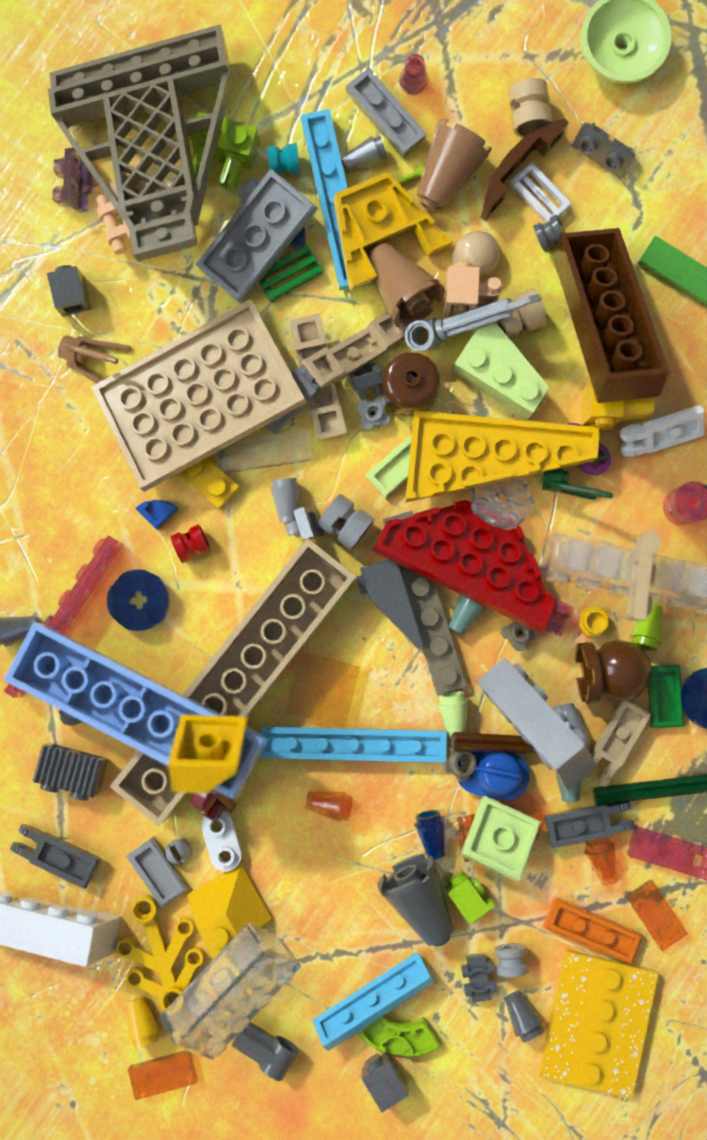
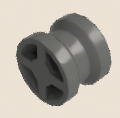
M557 214L551 216L550 220L544 224L539 222L534 225L536 236L545 253L552 251L553 246L558 244L560 233H566Z

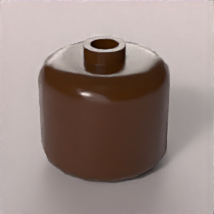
M405 352L395 356L386 365L382 375V396L385 399L386 405L393 412L402 416H414V411H427L434 404L440 389V374L437 366L427 356L418 352Z

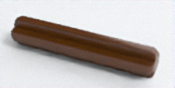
M454 732L451 735V748L454 750L537 754L533 749V745H528L518 735Z

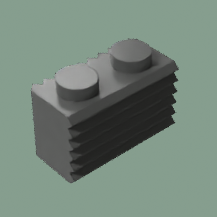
M46 743L42 745L32 782L41 784L40 789L44 791L58 793L59 789L71 792L70 797L87 801L89 797L99 794L108 758Z

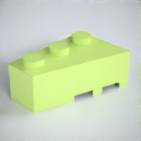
M496 322L476 329L452 369V373L527 420L549 389L547 383Z

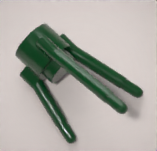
M608 454L598 455L596 461L588 463L607 460L609 456ZM563 468L547 471L543 474L542 490L561 492L595 500L596 496L613 497L611 492L568 484L569 471H563Z

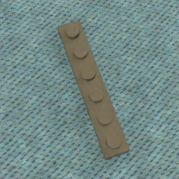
M413 511L383 519L384 526L389 520L396 518L401 520L414 516ZM398 564L423 643L422 649L436 695L466 687L467 685L435 582Z

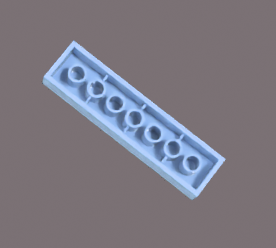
M33 622L4 678V681L168 765L181 715L224 716L48 625ZM246 727L237 772L213 789L231 799L239 797L268 738Z

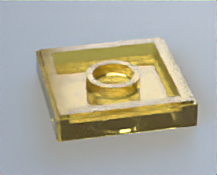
M300 652L286 712L346 727L360 666Z

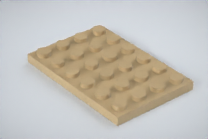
M251 299L91 387L140 489L144 492L307 403Z

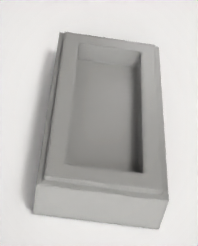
M154 836L126 856L161 908L188 889L187 884L174 865L167 860L165 852Z

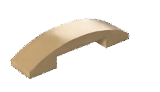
M388 312L372 320L365 329L330 349L325 347L304 359L302 363L320 387L328 386L353 374L390 350L405 338L406 328L403 324H399V327H396Z
M320 314L290 320L299 364L302 366L304 359L327 347ZM335 383L320 387L317 390L319 393L308 402L317 440L347 434Z

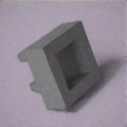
M376 363L366 365L348 376L353 390L357 391L361 400H366L364 391L367 387H373L376 395H381L379 384L382 383V374Z

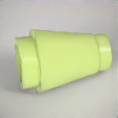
M451 691L440 694V702L437 704L448 732V738H451L454 732L466 733L468 699L465 698L464 692Z

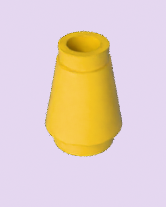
M145 996L126 1002L128 1007V1040L132 1041L133 1048H140L157 1042V1033L160 1031L148 1003H146Z

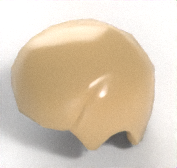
M482 230L473 231L463 236L456 244L452 253L453 265L458 262H467L472 264V267H480L479 278L490 274L493 269H496L501 259L499 244L491 234Z

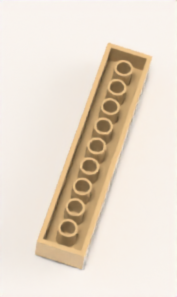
M307 538L183 695L224 716L248 717L354 583L356 576ZM139 750L110 785V788L158 826L166 821L187 794L172 791L168 765Z

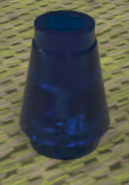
M427 810L417 814L414 826L428 859L429 855L434 859L444 857L446 855L444 817L440 815L438 810Z

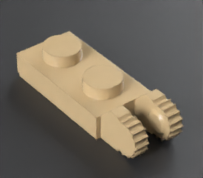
M647 530V532L645 531L636 537L625 615L627 621H646V615L649 616L652 611L653 598L649 596L650 583L653 584L655 581L657 570L656 565L652 564L653 555L660 551L661 546L659 543L661 536L653 530Z
M628 700L619 702L591 750L593 752L591 756L596 766L601 757L610 762L598 780V784L603 787L609 784L618 767H622L651 716L650 713ZM595 769L592 772H590L586 777H589L595 771Z

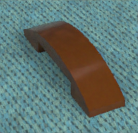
M565 118L536 129L518 142L504 157L487 189L481 211V218L484 221L505 200L508 187L504 185L505 181L534 150H537L544 157L564 136L569 123Z

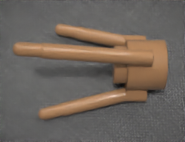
M65 335L59 343L58 357L67 360V367L75 369L93 382L99 383L103 380L81 366L79 362L85 363L88 356L113 364H117L119 360L107 354L90 350L89 346L130 351L131 347L119 343L87 339L81 336L74 338Z

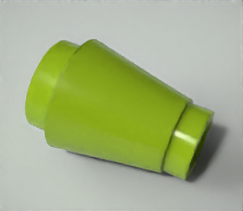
M653 604L651 614L649 616L646 615V621L636 623L630 636L633 638L632 643H635L644 650H657V646L661 644L663 607Z

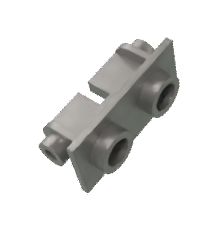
M583 123L571 146L618 178H621L636 156L632 152L633 148L627 147L617 139H614L613 142L609 140L610 135L597 127L596 123Z

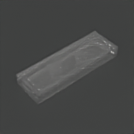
M309 429L240 439L220 450L222 471L226 474L312 461L313 455Z

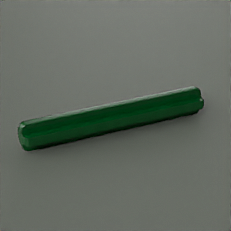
M707 774L595 787L593 789V799L597 805L706 793Z

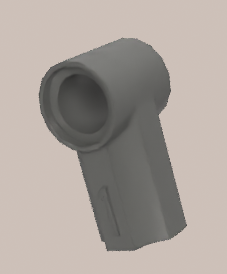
M249 1020L243 1023L231 1045L259 1063L260 1069L267 1076L277 1081L283 1080L299 1054V1049L291 1041L282 1036L274 1037Z

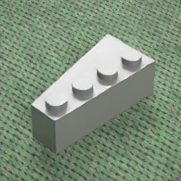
M504 658L476 682L510 724H514V728L528 745H533L534 751L549 770L553 768L560 783L569 791L597 767L586 747L590 742L578 728H575L573 731L566 724L569 719L557 705L551 708L547 704L548 696L537 684L532 687L526 681L529 676L518 663L512 666Z

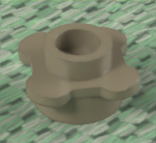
M516 621L512 622L509 626L503 627L501 631L503 638L513 643V648L516 651L525 650L526 644L531 639H536L539 635L538 632ZM518 630H522L523 634L521 636L517 634Z
M451 748V755L443 765L444 771L447 774L452 773L457 776L458 781L466 782L470 777L469 775L475 771L476 757L469 751H459Z

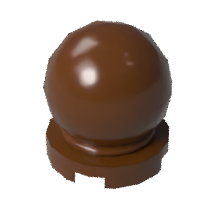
M618 639L603 644L598 650L593 642L578 643L576 646L575 663H581L582 677L576 678L582 702L597 704L600 702L601 695L609 700L623 702L639 697L648 687L652 679L651 660L644 649L635 643Z

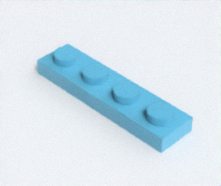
M416 952L312 1019L323 1047L330 1051L435 983L421 955Z

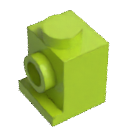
M461 870L448 879L449 885L445 887L447 894L469 925L495 907L489 895L484 898L482 897L486 891L476 877L470 880L466 873Z

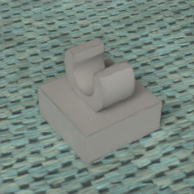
M302 507L294 510L293 513L296 521L285 524L288 536L301 534L302 540L307 538L312 540L324 536L323 530L317 526L319 518L315 507Z

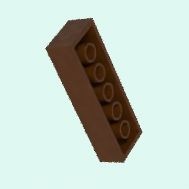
M620 228L560 233L554 263L597 403L660 397L670 371Z

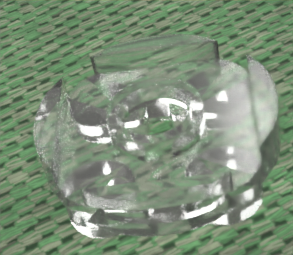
M520 477L474 487L471 495L473 502L471 509L476 516L481 517L488 524L508 531L525 521L532 511L534 497L533 494L530 496L526 480ZM501 494H504L506 501L509 503L500 502L496 496L499 497Z

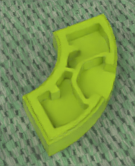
M385 1014L357 1032L372 1048L384 1054L404 1056V1058L422 1056L441 1047V1042L424 1017L415 1021L401 1022Z

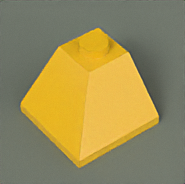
M181 715L168 761L172 791L208 793L236 773L247 726V717Z
M242 863L235 869L219 875L187 894L197 929L213 958L245 940L272 918Z

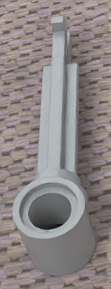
M535 294L509 303L508 298L446 319L416 320L406 328L405 341L414 351L434 350L451 336L512 317V310L542 301L540 294ZM422 328H426L429 333V339L425 344L419 337Z

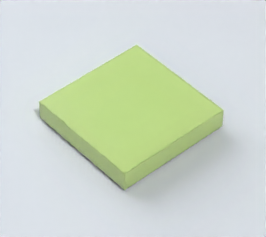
M483 796L460 856L514 881H521L541 821Z

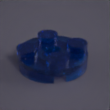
M130 570L120 575L114 584L111 585L107 594V607L113 619L124 628L132 631H145L154 628L165 620L170 607V593L161 577L146 570ZM136 592H141L142 596L147 597V603H144L141 609H138L137 605L131 604V598L136 597Z

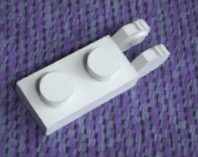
M698 405L642 423L643 425L631 424L628 427L625 426L620 432L621 440L626 441L621 444V454L626 457H634V455L644 453L649 454L704 436L705 410Z

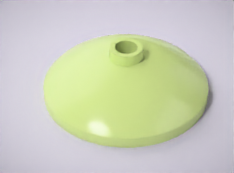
M598 0L591 7L582 24L580 33L582 53L588 65L601 77L615 83L628 84L639 82L654 74L666 59L671 46V27L665 12L654 0ZM622 44L625 50L618 49L616 45Z

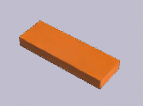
M555 896L543 924L546 929L629 964L633 963L643 937L641 932Z

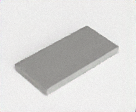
M270 169L195 265L242 304L318 208L280 175Z

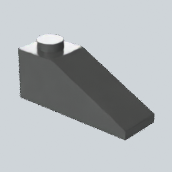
M388 559L360 568L361 575L356 576L361 594L367 593L369 600L415 648L423 647L398 564Z

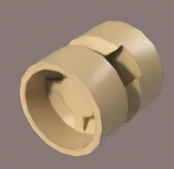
M541 78L524 79L509 88L510 107L514 111L512 114L513 128L516 135L526 137L536 129L553 122L551 107L545 104L549 100L546 80Z
M530 289L517 294L514 301L538 293L535 289ZM508 297L509 303L514 302L511 298ZM539 301L512 310V317L496 322L508 338L513 339L521 336L523 329L531 332L545 327L547 320L543 303Z

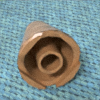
M439 119L436 125L417 190V195L421 198L419 203L431 211H435L436 208L443 209L486 160L492 150L491 146L484 148L483 146L486 141L468 128L456 123L454 128L446 126L448 119Z
M377 243L370 248L368 258L378 275L374 282L395 326L399 327V324H403L406 328L410 323L427 317L433 311L430 307L435 300L440 303L445 290L441 282L390 243Z

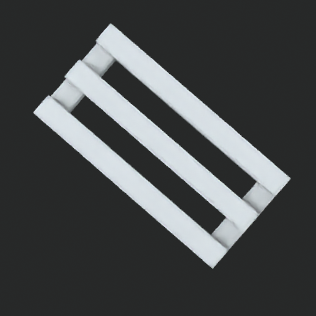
M532 161L509 182V186L544 223L548 222L550 217L555 214L559 218L562 217L563 213L572 207V203ZM528 173H530V175L561 206L559 209L549 200L546 194L528 178ZM520 181L533 193V195L520 183ZM534 196L552 213V215L534 198Z

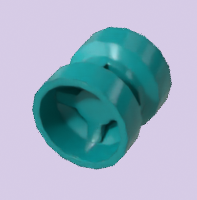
M297 143L287 144L281 150L276 145L267 146L269 170L272 169L278 175H281L282 171L288 172L291 175L300 174Z

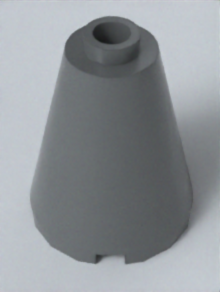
M418 854L398 862L392 866L393 874L388 878L385 873L381 876L377 884L379 892L427 945L439 947L446 944L453 933V926L434 858L429 855V859H426L423 854Z

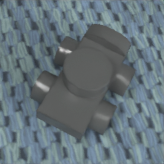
M483 953L467 955V964L461 965L463 978L469 977L470 982L464 984L465 996H472V1002L491 1000V994L497 993L495 980H488V975L494 974L493 962H486L485 954Z

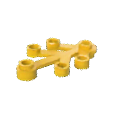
M142 895L132 904L131 915L137 922L143 923L153 954L137 947L136 942L131 937L120 939L115 950L119 957L130 958L159 973L162 984L146 977V973L141 967H133L125 977L127 986L133 989L139 988L157 997L159 1005L165 1013L178 1015L184 1012L190 1003V993L187 986L195 969L202 964L205 954L198 946L189 948L185 954L186 964L177 980H175L172 966L186 938L193 933L195 923L190 917H181L175 925V934L166 950L155 918L158 911L157 901L152 896ZM141 903H149L151 911L143 912L141 910ZM180 923H188L190 931L183 932L180 929ZM128 943L131 946V951H122L121 944ZM192 952L198 953L200 960L198 962L191 961L189 954ZM132 973L139 974L141 981L133 982L130 975ZM177 993L180 996V1001H171L169 995Z

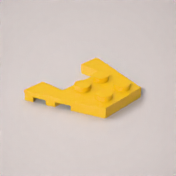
M388 172L337 192L333 197L347 279L351 290L373 281L378 276L364 251L366 248L410 229L414 230L427 256L449 247L453 242L447 233L443 234L434 225L436 221L428 213L424 215L413 203L414 199Z

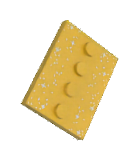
M564 949L538 1071L539 1076L633 1099L659 973L654 969Z

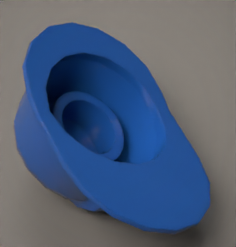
M469 751L476 757L475 771L469 775L470 777L466 782L458 781L466 791L498 800H512L519 797L526 790L530 781L529 769L526 762L518 754Z

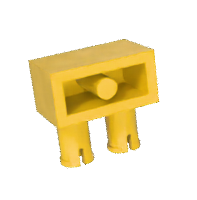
M590 382L581 392L580 424L582 426L600 427L599 433H606L607 429H611L619 421L644 422L646 415L651 416L654 413L655 399L652 397L597 403L592 383Z

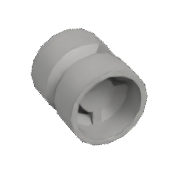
M340 493L323 513L317 526L329 535L336 533L338 541L352 551L368 531L375 518L362 509L356 511L354 503Z

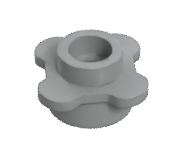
M376 397L375 400L369 402L362 400L357 404V411L361 413V427L363 429L370 430L372 427L388 425L390 416L386 414L384 398ZM375 411L376 415L372 416L370 412Z

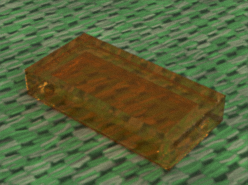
M651 879L625 896L661 951H664L688 935Z
M190 1049L129 1065L128 1067L135 1100L194 1085L198 1080Z

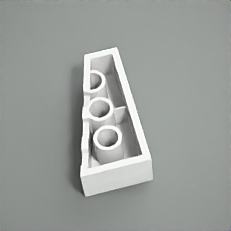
M0 891V945L85 967L115 953L121 916L40 902V900L33 898L12 897V893Z

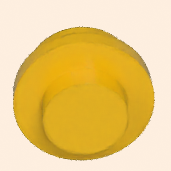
M592 606L581 612L578 624L585 635L598 637L608 630L610 618L604 609Z

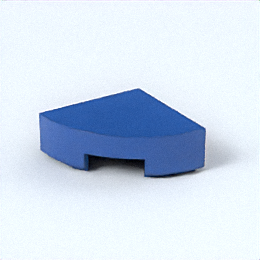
M163 500L146 501L135 508L156 530H159L179 510L174 504Z

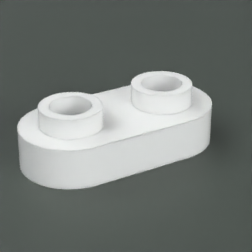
M224 810L218 819L222 823V830L215 831L212 828L213 821L204 817L202 820V832L211 863L216 869L228 872L239 865L242 859V848L233 817L228 811ZM222 851H228L231 854L229 861L221 859L220 853Z

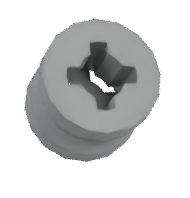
M507 943L495 947V955L499 958V964L496 966L497 975L502 977H519L528 973V966L524 962V955L526 954L525 945Z

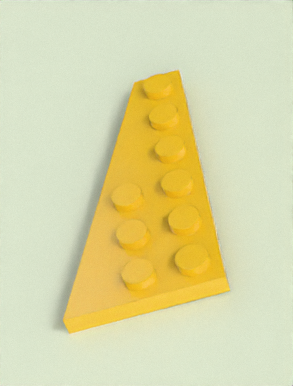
M414 411L405 503L596 461L598 458L600 427Z

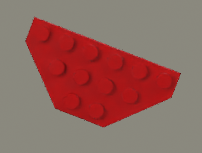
M466 499L454 502L453 505L441 509L436 507L415 513L412 517L401 520L396 518L387 521L372 550L540 634L545 631L555 606L551 593H547L541 580L543 575L533 554L529 553L524 542L525 535L521 526Z

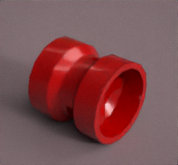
M200 524L190 527L187 533L182 534L178 532L170 536L173 547L182 564L191 561L192 557L196 554L205 555L211 552Z

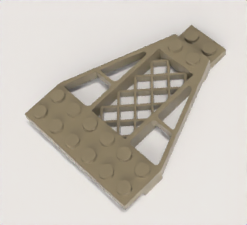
M221 24L50 72L51 88L48 89L51 115L128 227L132 252L136 261L198 246L195 226L198 224L233 83ZM220 85L213 113L185 120L182 97L185 94ZM162 101L157 108L150 105ZM171 106L173 111V117L166 114L168 110L171 108ZM133 109L128 116L121 114V112ZM146 112L151 117L142 125L137 121ZM106 117L109 141L81 149L68 130L69 127ZM162 120L168 125L160 134L154 131V129ZM134 129L138 131V134L132 142L124 139L130 130ZM209 129L195 180L188 138L193 133ZM175 132L177 134L178 143L171 140ZM148 137L155 140L149 151L141 148ZM165 146L173 149L166 160L158 157ZM135 154L143 157L136 168L128 165ZM112 156L118 201L92 165V161ZM180 157L182 169L175 165ZM152 163L160 166L153 177L145 174ZM172 172L177 175L170 186L162 183L168 173ZM139 180L147 183L140 194L133 192V188Z

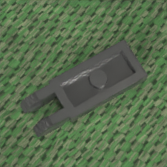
M630 802L593 805L544 815L550 847L556 848L611 837L614 833L634 829V820H621L611 824L609 814L630 810Z
M21 824L18 830L19 833L37 841L38 844L34 850L24 843L13 842L10 847L11 851L30 860L29 863L85 889L88 887L101 857L52 834L43 833L33 826Z

